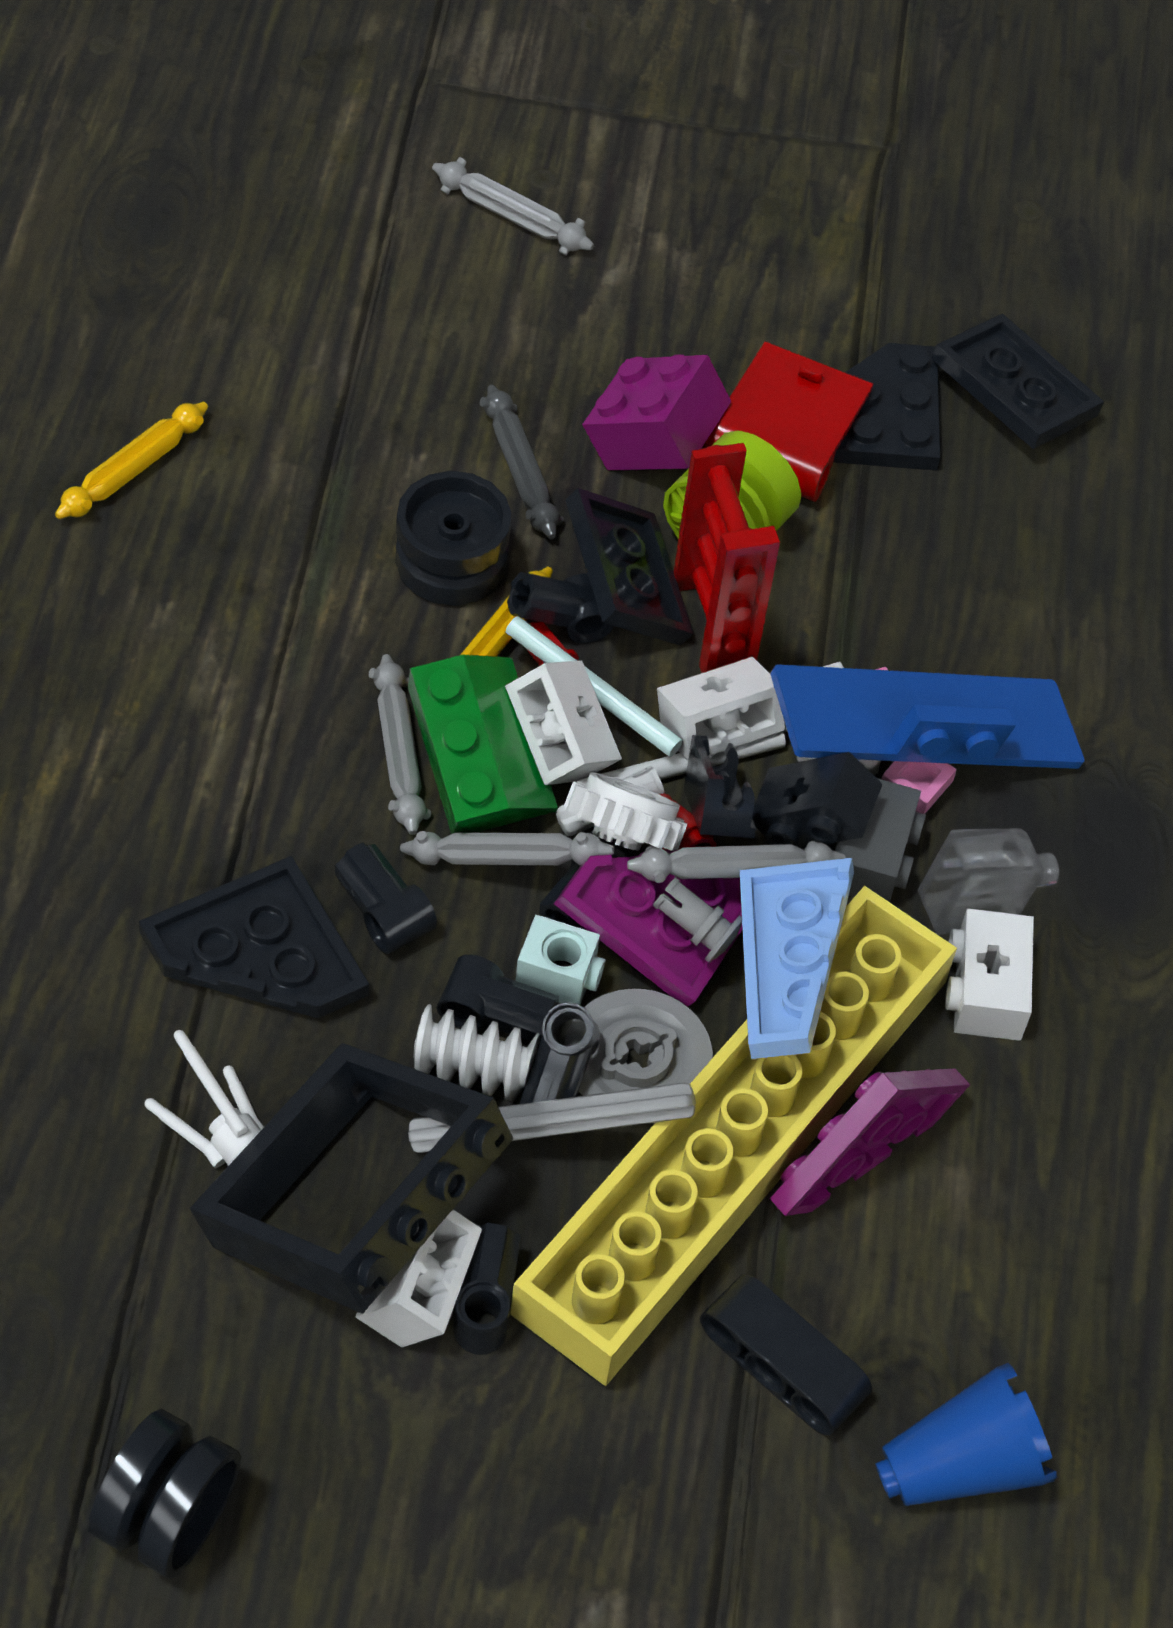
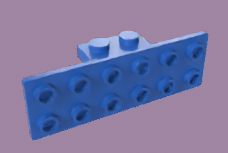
M779 664L775 665L770 673L792 748L797 757L821 758L850 752L857 760L1078 769L1085 761L1057 683L1052 679Z

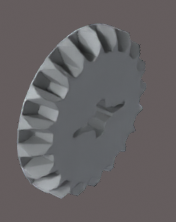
M624 989L604 994L584 1007L599 1027L600 1043L595 1053L590 1057L579 1089L582 1096L684 1082L690 1084L713 1058L711 1041L700 1019L683 1003L666 994L646 989ZM577 1019L572 1021L567 1031L564 1046L576 1045L583 1039L586 1030L583 1021ZM634 1048L638 1054L648 1052L650 1055L648 1056L647 1067L642 1068L637 1062L625 1063L628 1058L629 1049Z

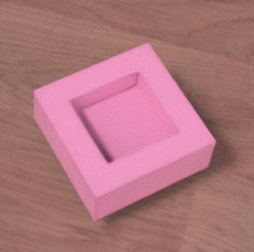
M894 761L882 775V780L921 790L916 811L925 814L951 785L957 769L948 763Z

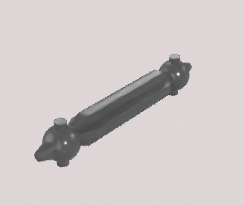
M489 385L487 396L480 399V406L484 407L486 414L493 419L496 437L524 506L528 508L525 514L526 519L530 520V524L536 531L544 533L549 539H554L556 537V527L561 526L564 519L560 516L558 509L550 503L547 485L519 417L515 414L517 405L513 404V400L508 393L499 390L495 385Z

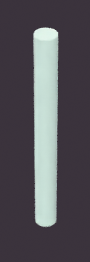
M519 616L513 618L508 624L505 633L543 662L577 661ZM585 667L601 706L669 757H672L680 749L683 743L680 737Z

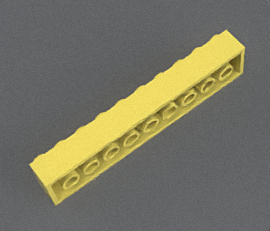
M864 886L845 909L811 1052L751 1059L746 1020L690 1083L696 1101L694 1116L686 1119L656 1122L516 1280L513 1286L510 1315L604 1386H607L777 1184L785 1169L799 1158L819 1134L820 1130L831 1120L946 983L957 947Z

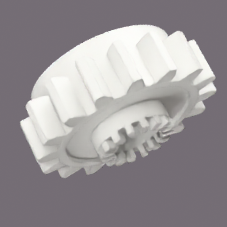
M594 772L590 773L587 783L573 781L563 807L567 812L577 815V818L594 823L595 827L592 833L595 836L605 839L610 843L615 839V845L620 846L622 842L621 846L636 851L640 850L641 844L644 842L660 849L678 850L687 827V823L683 819L676 817L680 805L632 783Z

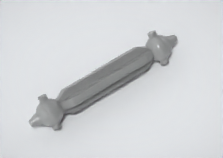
M461 157L456 162L433 164L432 169L438 174L443 185L440 189L443 193L448 195L451 190L460 189L467 199L544 239H558L561 245L559 252L565 256L568 255L569 251L593 249L594 244L586 236L583 228L586 222L582 219L577 218L575 223L565 224L558 213L480 173H467L464 167L467 161Z
M385 654L382 656L380 665L376 669H370L369 678L374 680L375 686L381 691L377 701L390 787L397 798L396 801L391 800L389 802L388 808L390 811H393L396 820L406 827L409 834L415 835L417 834L419 823L423 819L428 820L431 816V811L426 809L424 801L418 796L422 788L409 703L402 687H408L409 678L405 677L403 669L393 662L390 655Z
M420 831L414 840L403 843L400 846L401 852L413 856L419 863L425 865H436L441 858L451 864L558 866L572 859L578 865H582L590 856L614 854L613 845L600 841L597 836L591 833L584 832L578 833L572 840L561 833H454L441 839L433 832Z
M815 841L809 842L804 850L792 844L686 847L668 854L663 849L649 846L640 857L627 861V869L641 873L650 881L661 883L669 874L680 879L740 877V870L844 859L846 857L845 854L832 851L826 844Z

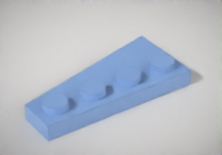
M852 858L740 870L748 1045L751 1059L811 1052L854 876Z

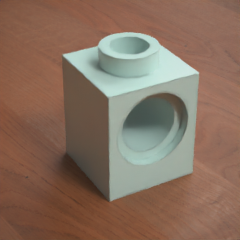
M535 915L517 961L516 981L558 995L559 1003L570 1002L581 1005L586 989L596 991L603 974L606 959L597 957L600 934ZM567 961L572 965L563 967L558 966L553 962Z

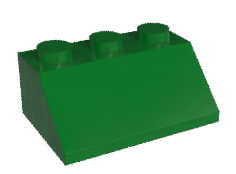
M463 654L410 668L408 690L451 834L477 833L556 812L558 809L551 785H544L505 687L518 679L512 658Z

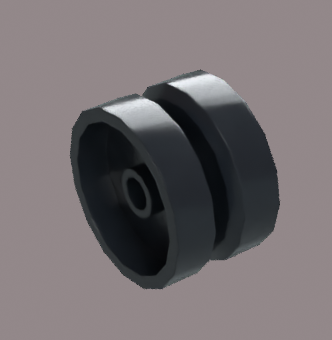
M445 471L429 474L411 484L399 500L396 520L397 542L395 563L400 578L414 594L428 601L454 606L478 602L493 593L505 578L508 564L512 512L506 496L492 482L473 473Z
M159 1409L150 1413L137 1426L108 1470L95 1498L89 1517L88 1532L96 1539L119 1552L138 1543V1560L141 1564L170 1580L178 1576L194 1559L216 1525L232 1493L240 1470L242 1456L238 1450L211 1435L192 1445L193 1429L189 1423L163 1409Z

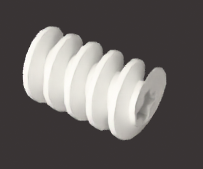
M428 1004L423 1012L415 1039L414 1068L429 1074L436 1065L437 1077L449 1082L455 1073L459 1071L460 1086L471 1089L477 1079L481 1077L482 1093L490 1097L495 1093L500 1084L503 1083L505 1100L513 1103L523 1089H525L539 1048L541 1035L537 1033L528 1047H524L521 1043V1030L514 1027L507 1039L502 1041L499 1040L498 1022L495 1021L491 1022L483 1035L477 1034L476 1016L472 1015L468 1017L461 1029H457L454 1022V1010L450 1009L446 1011L439 1023H435L432 1019V1006Z

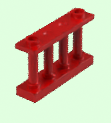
M744 443L724 446L713 445L704 449L692 450L674 575L680 591L697 590L707 619L699 662L701 673L750 657L757 661L780 546V540L774 526L749 528L742 509L739 493L747 452Z

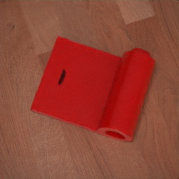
M765 341L730 395L731 403L703 447L712 446L726 432L739 430L754 434L771 444L788 461L798 478L801 497L815 502L827 482L835 452L870 395L873 383Z

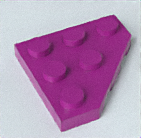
M668 850V851H666V852H667L668 854H671V853H673V852H675V851H677V850H674V851ZM642 853L638 856L612 858L611 854L590 856L579 867L554 904L587 931L600 934L601 942L668 995L685 1006H690L696 1001L743 930V927L741 926L731 945L720 956L708 963L704 959L711 950L701 942L697 946L690 941L693 936L660 909H656L653 906L658 897L664 893L682 907L681 902L665 891L666 887L676 876L669 874L663 882L657 883L646 879L641 873L628 870L627 861L640 857ZM676 877L680 880L681 884L714 910L717 906L721 907L724 910L722 916L730 923H733L739 915L742 917L740 877L680 879Z
M955 1068L919 1071L904 1070L901 1072H877L873 1074L857 1089L855 1097L858 1101L845 1115L840 1114L831 1119L820 1130L817 1138L821 1142L808 1156L805 1155L796 1159L785 1169L780 1177L783 1185L770 1198L771 1201L785 1216L814 1211L830 1199L831 1194L826 1189L828 1186L831 1188L837 1187L851 1177L856 1181L891 1156L892 1149L887 1144L890 1142L897 1144L908 1138L911 1134L918 1137L932 1127L970 1086L969 1082Z

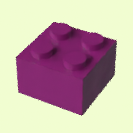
M678 354L671 357H633L626 359L621 364L617 374L604 393L598 398L594 408L582 425L607 470L685 469L690 466L692 450L703 447L731 403V399L708 355L684 356Z

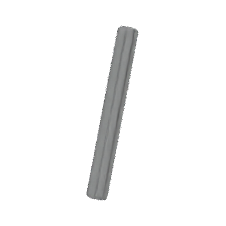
M684 1082L498 1108L514 1138L512 1141L691 1118L695 1114L696 1101L691 1084ZM428 1117L414 1118L410 1121L408 1132L413 1151L418 1153L429 1152L451 1126Z

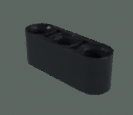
M741 1274L700 1316L703 1330L720 1349L807 1425L823 1435L830 1436L872 1392L869 1378L852 1359L767 1286L751 1275Z

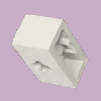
M753 657L657 688L660 722L683 740L678 751L687 761L692 735L707 736L710 755L725 751L729 743L737 747L785 730V721L771 675Z
M582 660L544 663L505 686L544 785L576 782L579 779L589 777L591 772L597 773L622 759Z
M967 908L961 928L951 929L949 943L957 947L953 962L956 963V977H949L945 1006L946 1010L955 1011L954 1033L1021 1041L1032 1013L1033 916Z
M452 1210L363 1314L357 1312L355 1317L400 1347L444 1334L482 1229L455 1210Z

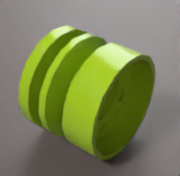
M739 430L724 433L713 445L724 446L744 443L747 450L739 500L749 528L774 526L778 530L799 508L802 494L796 474L788 461L771 444L758 436ZM689 469L665 492L663 507L666 518L678 539Z

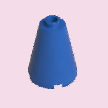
M1009 1363L994 1368L882 1446L885 1459L875 1463V1466L889 1499L900 1495L904 1505L910 1506L1043 1486L1057 1479L1055 1470L1046 1466L1042 1467V1462L1053 1457L1026 1390L1015 1394L1012 1386H1009L1007 1380L1018 1376Z

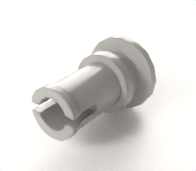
M675 877L666 887L665 891L681 902L682 907L664 893L658 897L653 906L656 909H660L693 936L690 941L697 946L701 942L711 950L704 959L709 963L720 956L731 945L742 926V917L739 915L733 923H730L722 916L724 910L721 907L717 906L714 910Z

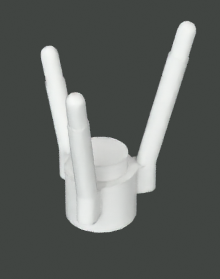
M177 1030L174 1033L176 1042L222 1113L209 1127V1131L213 1135L211 1142L153 1098L145 1100V1107L203 1152L214 1168L220 1167L225 1162L229 1166L264 1126L258 1120L234 1068L230 1065L225 1066L223 1074L239 1110L232 1106L185 1032Z

